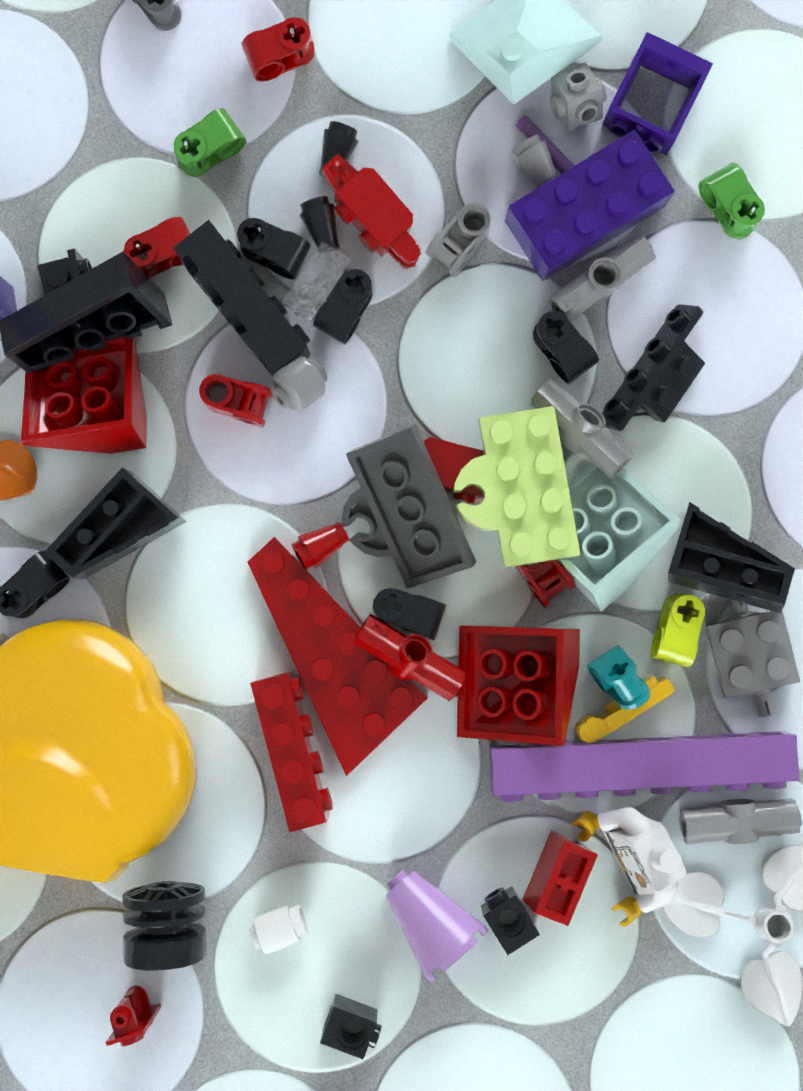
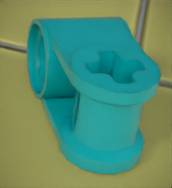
M616 645L586 665L603 692H607L624 710L638 708L649 699L651 691L648 685L636 674V664L619 645Z

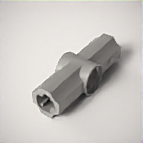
M635 233L605 257L595 260L589 269L551 296L548 302L552 311L563 313L570 322H573L599 301L608 298L615 289L656 259L653 246L645 236ZM594 274H605L609 278L610 284L607 286L598 284L594 279Z
M554 379L547 381L532 397L531 405L535 409L554 406L560 441L563 446L575 453L586 455L610 479L617 475L632 459L634 453L605 427L606 420L601 412L589 404H580Z
M792 798L755 802L751 799H731L720 802L719 806L680 809L679 816L680 831L686 844L723 840L732 844L753 843L763 836L800 833L802 825L801 812L798 809L796 800Z

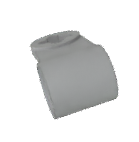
M480 203L466 204L451 222L434 237L425 253L429 257L435 256L449 268V274L455 277L487 239L491 221L490 212ZM475 218L483 223V227L477 231H470L464 226V223L468 219Z

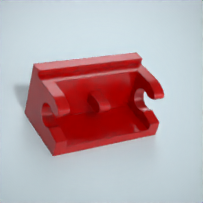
M551 830L522 900L535 914L569 926L598 854L576 840L572 842L560 833Z

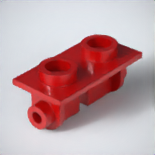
M139 985L131 986L126 991L124 999H121L111 1012L110 1022L113 1032L105 1042L106 1046L119 1042L121 1046H129L144 1038V1034L162 1007L161 1003L151 1006L144 987Z

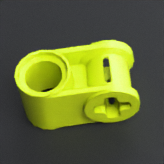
M675 593L665 599L658 628L652 640V659L691 667L696 658L698 639L705 616L704 604L698 597ZM678 606L689 608V614L682 615L677 613Z

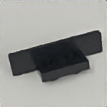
M678 304L667 314L665 322L658 333L647 343L644 353L638 362L625 375L624 382L613 398L605 404L602 415L606 420V428L622 431L639 406L655 421L666 422L705 365V362L685 342V339L704 313L699 306Z

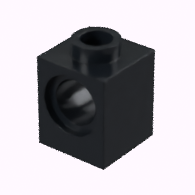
M512 886L506 890L503 887L498 888L485 897L484 901L486 903L481 905L483 916L507 956L540 936L535 922ZM512 909L518 913L516 920L511 924H502L498 921L500 913L504 910Z
M335 994L322 1029L320 1044L363 1060L367 1048H375L381 1032L382 1025L377 1024L378 1009ZM349 1021H355L363 1029L353 1034L347 1032L343 1025Z

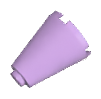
M402 870L387 883L391 891L386 895V898L426 979L430 983L436 980V976L432 972L437 967L444 973L477 943L473 937L477 931L482 936L489 931L484 924L416 871L408 875L405 870Z

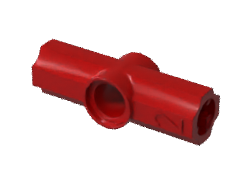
M371 613L365 619L354 638V644L387 663L388 669L393 676L400 680L413 679L448 701L455 697L465 680V671L434 653L431 644L426 638L418 634L406 636Z

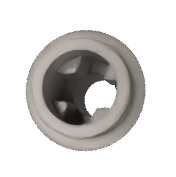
M538 134L528 138L513 149L516 156L514 162L536 188L557 177L546 140L541 141Z

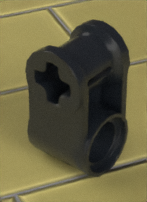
M258 218L244 220L239 225L237 231L240 249L245 258L270 269L284 278L296 279L311 247L306 239ZM257 236H261L262 241L256 240L253 245L249 244L248 239L255 240Z
M359 269L346 271L340 277L330 296L322 304L314 319L313 326L345 345L352 337L361 316L371 302L373 295L369 275ZM358 283L362 284L363 294L356 292L351 296L349 286L356 287Z
M549 311L535 325L533 340L536 346L546 356L557 375L565 383H573L599 362V357L594 348L580 335L568 317L563 313ZM555 326L558 332L556 335L552 334L548 337L544 331L547 327L550 329Z
M45 550L40 551L30 557L21 566L20 570L0 587V613L9 617L28 618L50 598L58 594L69 583L71 578L45 553ZM15 594L21 595L18 598V602L21 604L18 608L13 607L16 603V600L13 598Z
M395 588L383 589L373 600V610L379 619L431 640L436 639L447 606L436 600L417 594L413 595ZM390 595L396 597L395 603L400 605L399 611H392L387 616L384 614L385 608L379 605L380 600H387Z

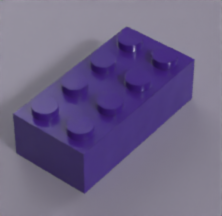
M634 129L509 205L505 223L542 281L664 208L675 191Z

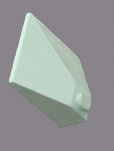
M497 0L449 34V39L514 105L600 43L602 35L564 0Z
M591 462L568 482L581 555L558 559L557 561L569 573L576 587L602 612L634 583L682 523L675 514L624 468L610 479Z

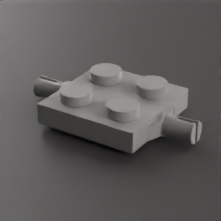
M731 600L734 615L725 621L705 625L723 697L727 699L741 695L755 696L760 717L775 715L770 692L781 686L800 682L783 611L781 613L773 611L752 612L749 611L748 604Z

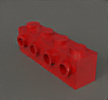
M292 671L251 682V689L289 833L327 823L330 815L329 811L333 810V802L328 787L323 788L319 774L324 773L319 751L313 752L309 737L314 736L309 714L303 715L299 700L304 699V694L299 677L293 678Z

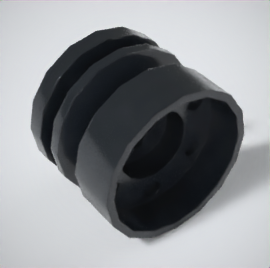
M162 881L132 888L122 895L123 906L128 909L123 914V921L127 925L136 927L127 931L123 936V957L127 967L146 971L170 970L196 964L205 958L206 929L202 925L192 923L203 918L206 914L205 907L199 904L205 899V888L202 885L188 882Z

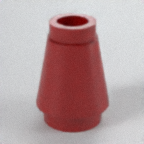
M337 522L333 525L297 536L298 541L291 545L298 560L307 570L312 566L315 568L320 566L341 548L343 544L348 542L349 537L343 526Z

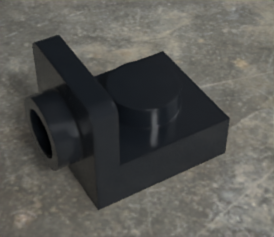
M73 248L67 250V258L37 265L44 295L92 269L89 259L83 258Z

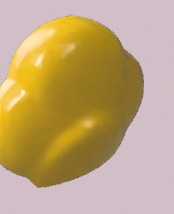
M62 619L42 623L17 633L0 646V866L100 883L116 881L129 867L131 862L149 854L162 844L174 832L184 817L194 794L197 776L193 744L181 719L165 704L161 682L155 666L133 641L111 627L85 619Z

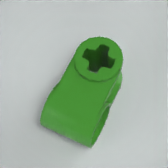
M219 108L207 114L201 121L186 131L181 132L173 143L174 152L178 158L181 170L191 177H199L222 161L239 153L246 144V138L226 110Z
M732 162L701 180L698 184L703 202L711 209L723 227L724 232L729 237L743 239L749 236L754 230L755 225L762 220L765 214L764 203L758 197L748 182L743 169L738 164Z

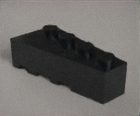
M207 220L173 247L188 273L271 375H274L296 357L303 356L308 358L311 355L306 345L310 342L307 334L297 323L293 327L284 317L288 312L275 295L270 298L262 288L265 284L252 267L249 269L245 267L240 260L242 255L229 239L224 240L210 220Z
M122 251L0 320V334L4 355L24 371L31 373L73 359L74 352L80 350H93L94 352L106 348L107 341L125 335L130 340L142 336L143 329L155 325L163 329L173 324L163 291Z

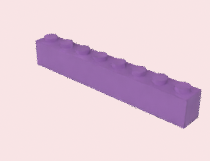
M786 731L596 740L592 744H586L585 741L565 742L564 746L532 743L489 745L491 791L494 796H500V800L504 802L523 800V795L538 794V799L555 800L561 798L560 793L575 792V796L578 798L598 797V791L613 790V795L632 796L636 795V789L649 788L652 794L674 793L673 787H688L689 792L711 791V785H725L727 790L739 791L748 790L751 783H763L764 788L780 789L787 787L786 782L800 781L797 735Z

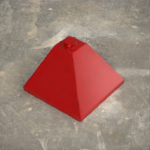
M125 335L106 341V348L94 352L93 350H80L74 352L73 359L31 373L25 371L21 443L24 446L106 454L147 448V416L135 338L128 340Z
M459 625L458 667L465 671L466 677L458 690L457 737L564 746L579 671L580 629Z

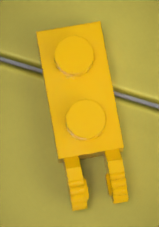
M651 675L643 680L648 685L651 695L642 706L631 710H624L612 699L603 706L606 712L600 716L587 714L583 717V720H579L576 723L574 732H576V736H579V739H582V742L585 741L586 744H592V742H596V739L600 740L674 693L675 689L668 678L660 676L656 679L654 675Z

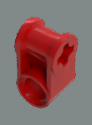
M291 17L266 29L254 31L241 42L253 76L259 82L273 80L285 72L308 64L315 53L310 28L306 21L297 17ZM291 28H293L294 34H291V32H290V29H291ZM301 50L303 52L302 56H300L299 51Z
M172 217L149 230L129 238L124 245L123 252L149 278H153L173 267L183 265L173 247L191 233L182 217ZM145 253L148 259L141 261L138 255Z
M220 374L207 376L199 386L200 397L209 410L250 425L265 426L266 421L263 419L268 399L273 397L270 388ZM216 386L227 388V396L220 402L209 400V393Z
M557 560L515 566L525 579L530 591L545 609L550 606V601L567 588L572 590L576 587L569 573Z

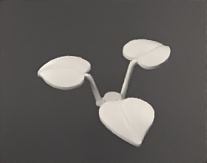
M803 845L779 849L765 861L761 878L763 884L769 890L776 893L773 897L775 909L761 908L754 916L721 908L725 899L721 884L707 873L688 872L686 876L678 880L679 888L674 900L662 906L665 915L680 931L697 938H707L718 932L720 927L719 915L753 924L755 933L762 939L770 941V943L762 950V959L750 960L745 965L740 978L742 993L748 1003L756 1010L775 1019L784 1026L790 1027L797 1015L801 1002V970L796 960L789 953L778 951L770 956L769 954L775 948H780L783 943L788 942L793 937L795 931L794 922L790 915L786 913L787 908L782 906L781 900L788 908L803 911Z

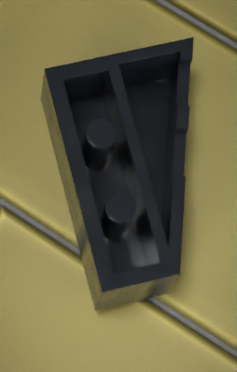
M122 467L45 550V553L72 578L86 579L187 521L133 472Z
M689 502L668 571V582L781 613L785 606L795 568L753 541L749 542L733 532L729 526L721 521L719 523L700 511L699 507Z

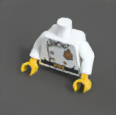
M625 807L601 812L598 817L590 811H585L571 824L572 826L580 825L585 828L577 836L578 840L584 842L588 841L598 829H602L633 894L637 895V900L628 896L612 907V911L620 908L627 914V918L619 923L621 926H628L641 915L642 911L648 913L674 900L679 888L678 880L686 876L687 873L682 863L681 855L676 851L662 823L643 816L632 807Z

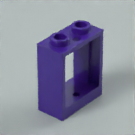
M646 32L602 125L608 127L610 132L618 137H623L635 129L649 152L662 153L667 156L713 63ZM641 66L689 89L669 132L620 109Z

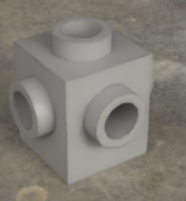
M586 62L561 70L551 77V108L554 116L557 119L561 118L569 131L603 119V102L607 99L606 89L603 81L595 78Z

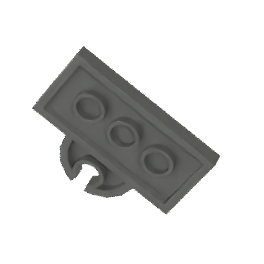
M416 424L346 453L361 488L351 494L343 506L342 525L343 527L350 526L356 518H363L371 527L370 533L366 534L359 531L349 539L356 548L365 554L376 557L392 556L407 589L475 565L476 559Z

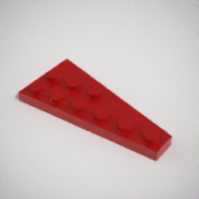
M273 537L247 563L347 776L428 698L411 680L396 678L389 671L387 663L353 643L360 626L276 537Z

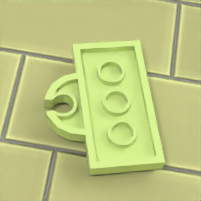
M554 406L480 417L478 422L484 455L472 459L461 469L454 484L453 492L461 493L466 487L476 486L483 493V501L477 506H471L465 502L457 504L456 509L468 524L480 530L497 531L503 568L581 555Z

